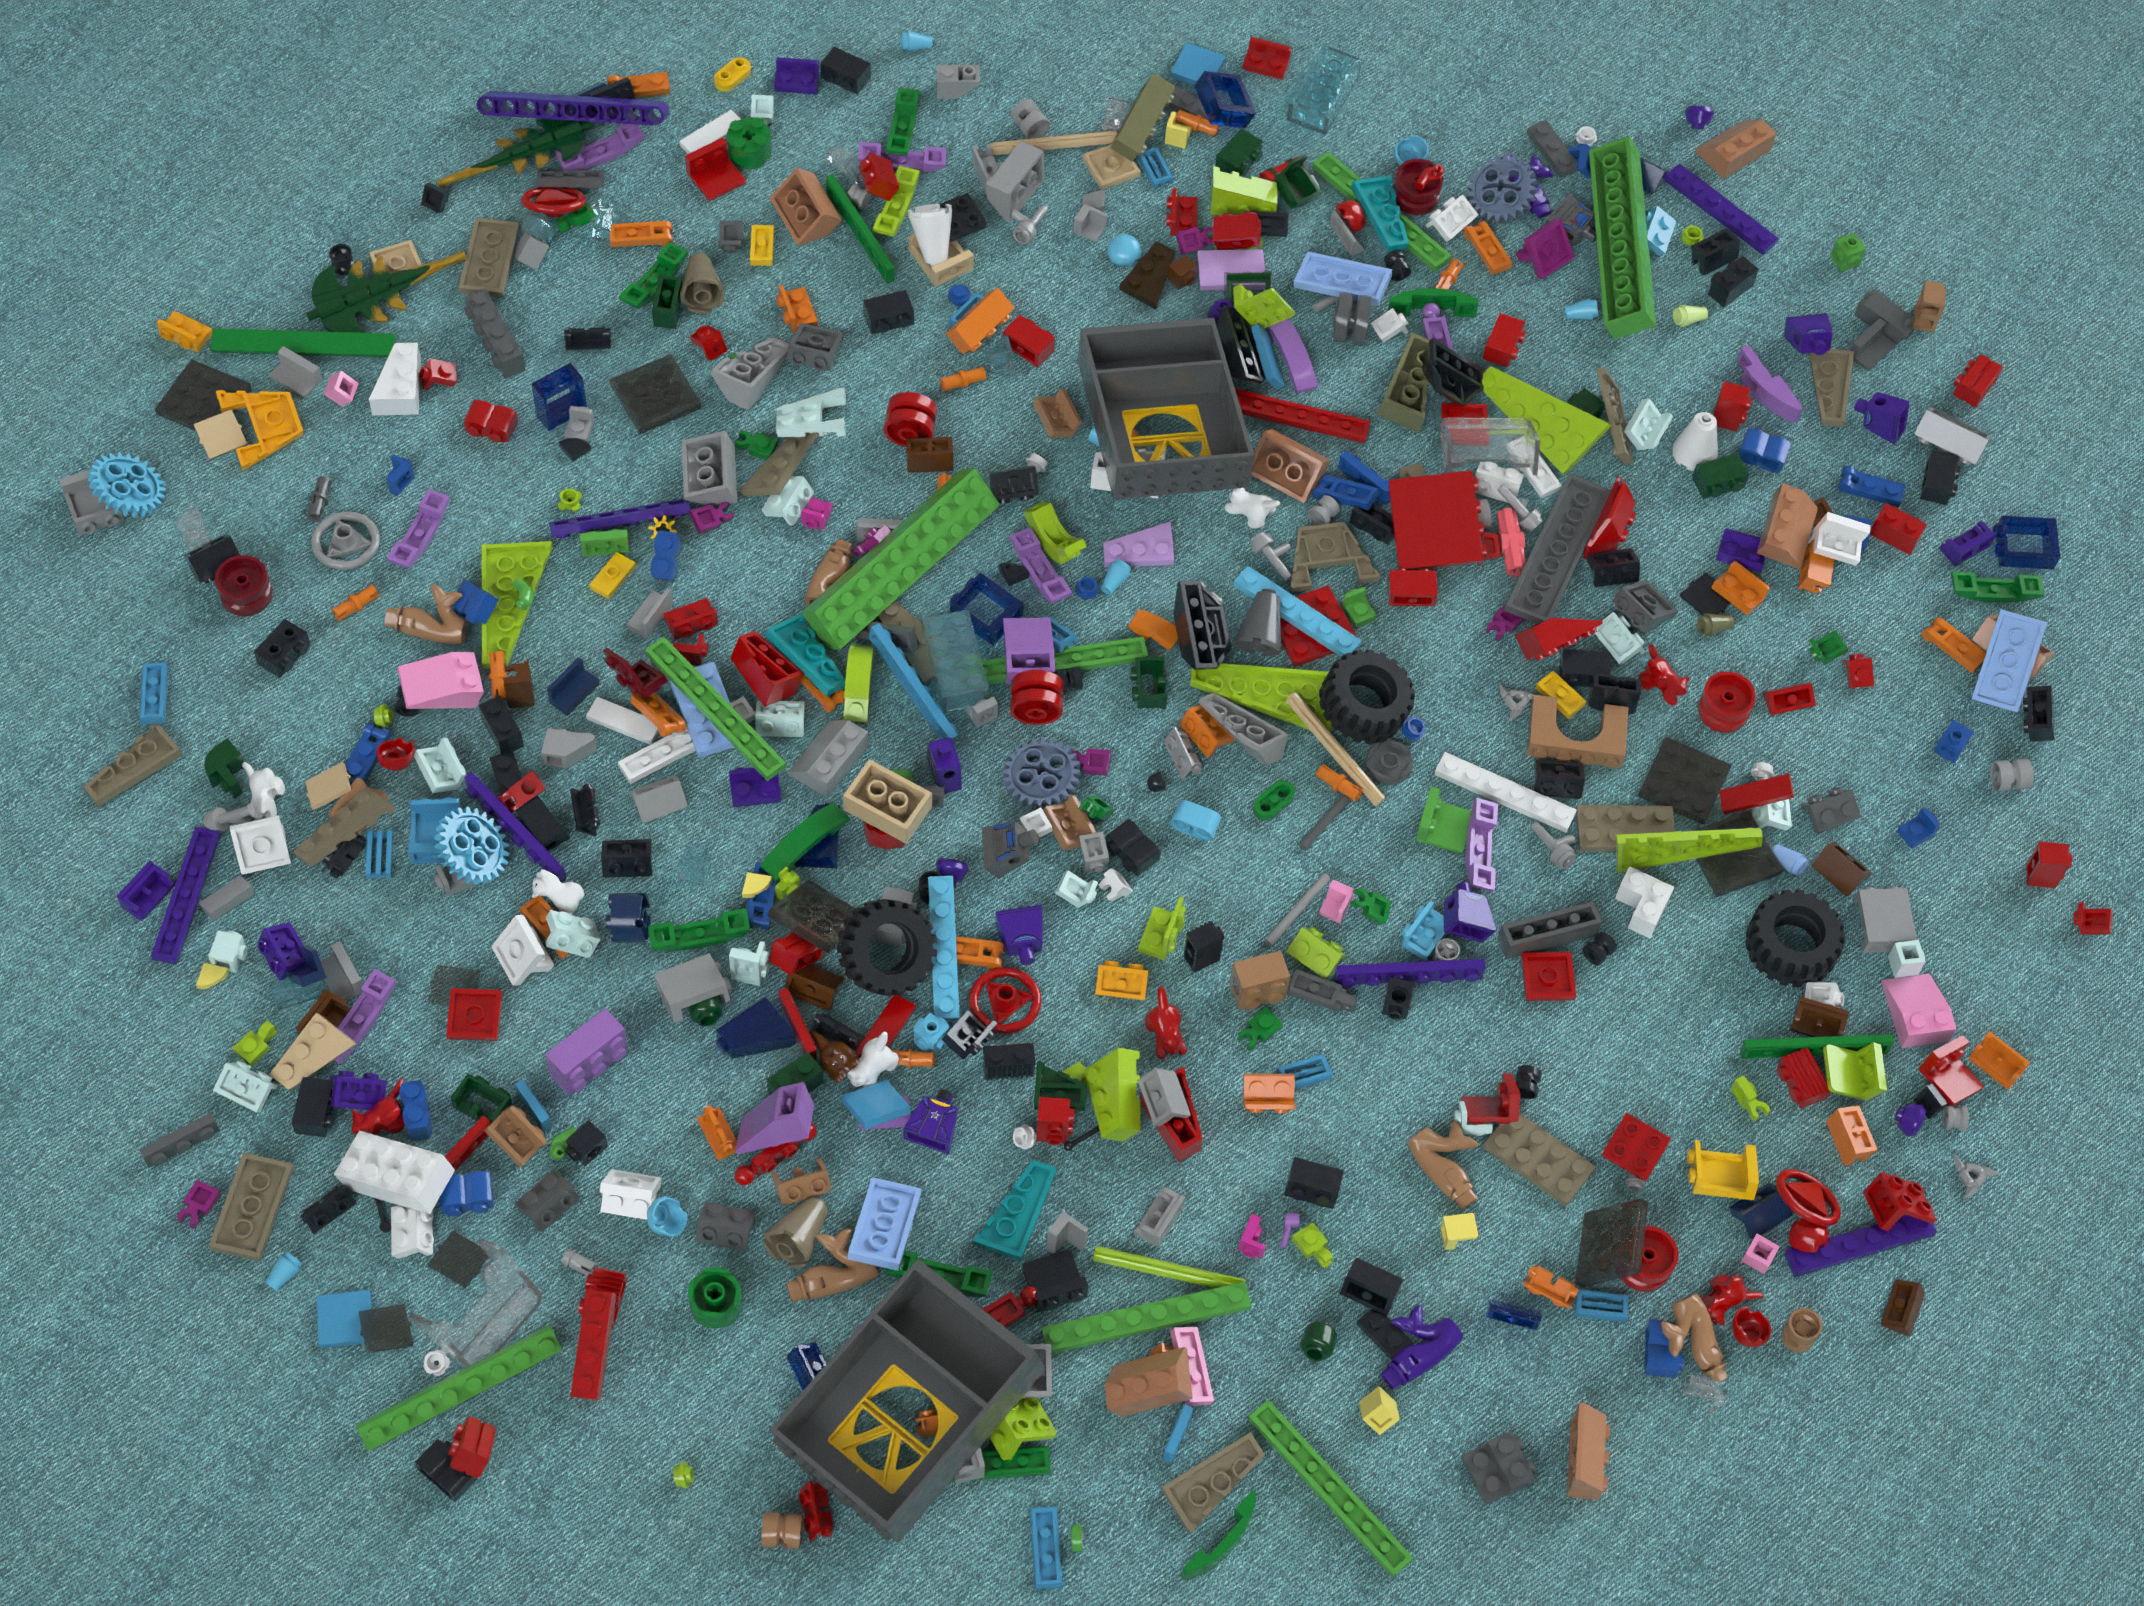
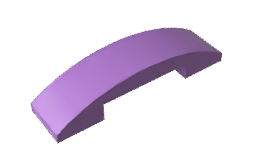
M624 124L616 127V134L585 146L579 154L567 161H562V154L559 151L555 154L563 170H584L607 163L623 155L639 144L645 138L639 125Z
M859 142L858 162H861L868 153L872 152L876 156L879 155L883 159L890 160L894 173L897 172L899 166L919 170L920 173L937 171L946 166V148L924 147V152L909 151L908 155L886 153V149H881V143Z
M1286 319L1267 327L1266 329L1270 334L1272 342L1276 341L1289 369V378L1296 394L1317 389L1318 384L1309 355L1291 321Z
M428 489L418 505L419 513L402 541L395 543L386 558L388 562L408 569L416 563L438 530L448 507L450 496Z
M1031 527L1011 534L1010 540L1022 566L1029 571L1030 579L1041 595L1051 604L1072 596V591L1063 577L1057 575L1042 552L1041 543Z
M1475 798L1466 837L1467 876L1471 887L1493 892L1495 891L1496 868L1491 867L1492 830L1497 826L1498 803Z
M374 969L361 987L362 994L338 1027L340 1031L355 1041L357 1045L341 1054L334 1062L340 1064L371 1029L394 989L395 979L377 969Z

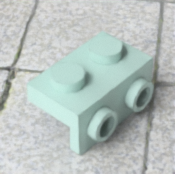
M1649 398L1642 399L1624 432L1637 450L1653 449L1659 444V440L1668 428L1673 416L1671 413L1660 414Z
M791 476L780 494L769 496L762 508V512L765 516L783 517L788 525L794 526L814 491L803 476Z
M442 738L438 747L418 749L414 754V758L432 793L458 790L466 776L465 768L460 764L455 749L447 738Z
M550 910L546 919L551 933L545 942L546 946L590 958L601 940L595 922L586 917L579 918L567 912Z

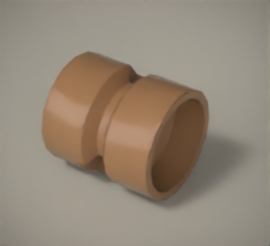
M1807 1308L1795 1310L1781 1331V1339L1787 1349L1796 1353L1808 1351L1822 1331L1820 1316Z
M765 1511L762 1524L761 1546L777 1548L779 1544H783L785 1549L800 1550L803 1514L787 1513L785 1517H782L780 1512Z

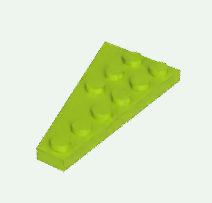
M1490 366L1483 374V391L1564 475L1577 464L1612 426V424Z
M552 541L481 545L482 589L499 599L486 624L482 623L483 669H490L489 652L495 653V651L504 652L505 667L508 666L530 606L526 610H521L516 606L515 602L519 599V592L512 584L517 578H522L534 591L535 595L553 548Z
M1221 663L1217 669L1194 670L1191 667L1190 686L1210 694L1214 692L1229 701L1310 730L1286 702L1288 696L1295 692L1331 733L1330 725L1332 723L1330 720L1326 721L1323 716L1325 710H1321L1319 704L1321 700L1319 692L1329 672Z
M1761 828L1616 835L1615 865L1617 873L1627 872L1629 866L1638 870L1762 847L1763 835Z

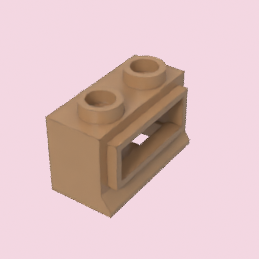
M1925 281L1914 308L1915 321L1912 326L1913 329L1935 332L1946 305V289H1944V284Z
M821 1158L816 1159L817 1172L804 1175L801 1168H795L793 1170L794 1179L780 1182L777 1172L771 1173L776 1194L782 1204L789 1205L805 1200L808 1197L828 1193V1190H832L827 1169Z

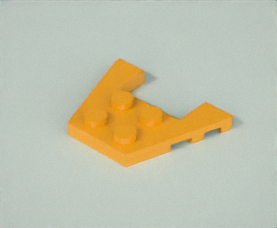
M225 390L216 391L222 413L231 409L247 408L258 440L257 444L236 449L242 471L247 470L304 435L290 392L260 391V394L246 393L245 391H236V393H225Z

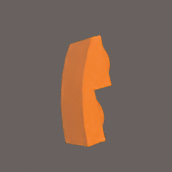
M1141 609L1135 613L1127 626L1140 637L1143 636L1145 641L1151 637L1168 651L1178 639L1175 625Z

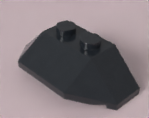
M1223 306L1220 311L1217 330L1231 377L1262 384L1266 378L1251 330L1252 327L1235 308Z
M1429 340L1423 352L1422 370L1424 376L1437 393L1459 406H1464L1484 390L1482 384L1483 369L1437 340Z
M1201 580L1179 581L1173 615L1181 657L1194 670L1217 669L1232 649L1224 607Z

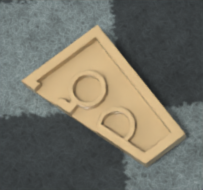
M315 1013L269 1075L288 1090H292L301 1084L302 1077L310 1078L328 1063L339 1058L341 1054L352 1049L357 1043L320 1014Z

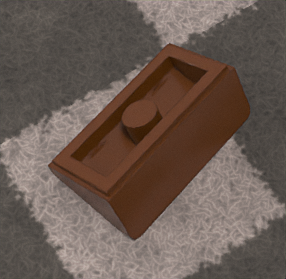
M1895 1280L1881 1321L1882 1326L1903 1335L1911 1336L1925 1295V1291L1920 1283Z

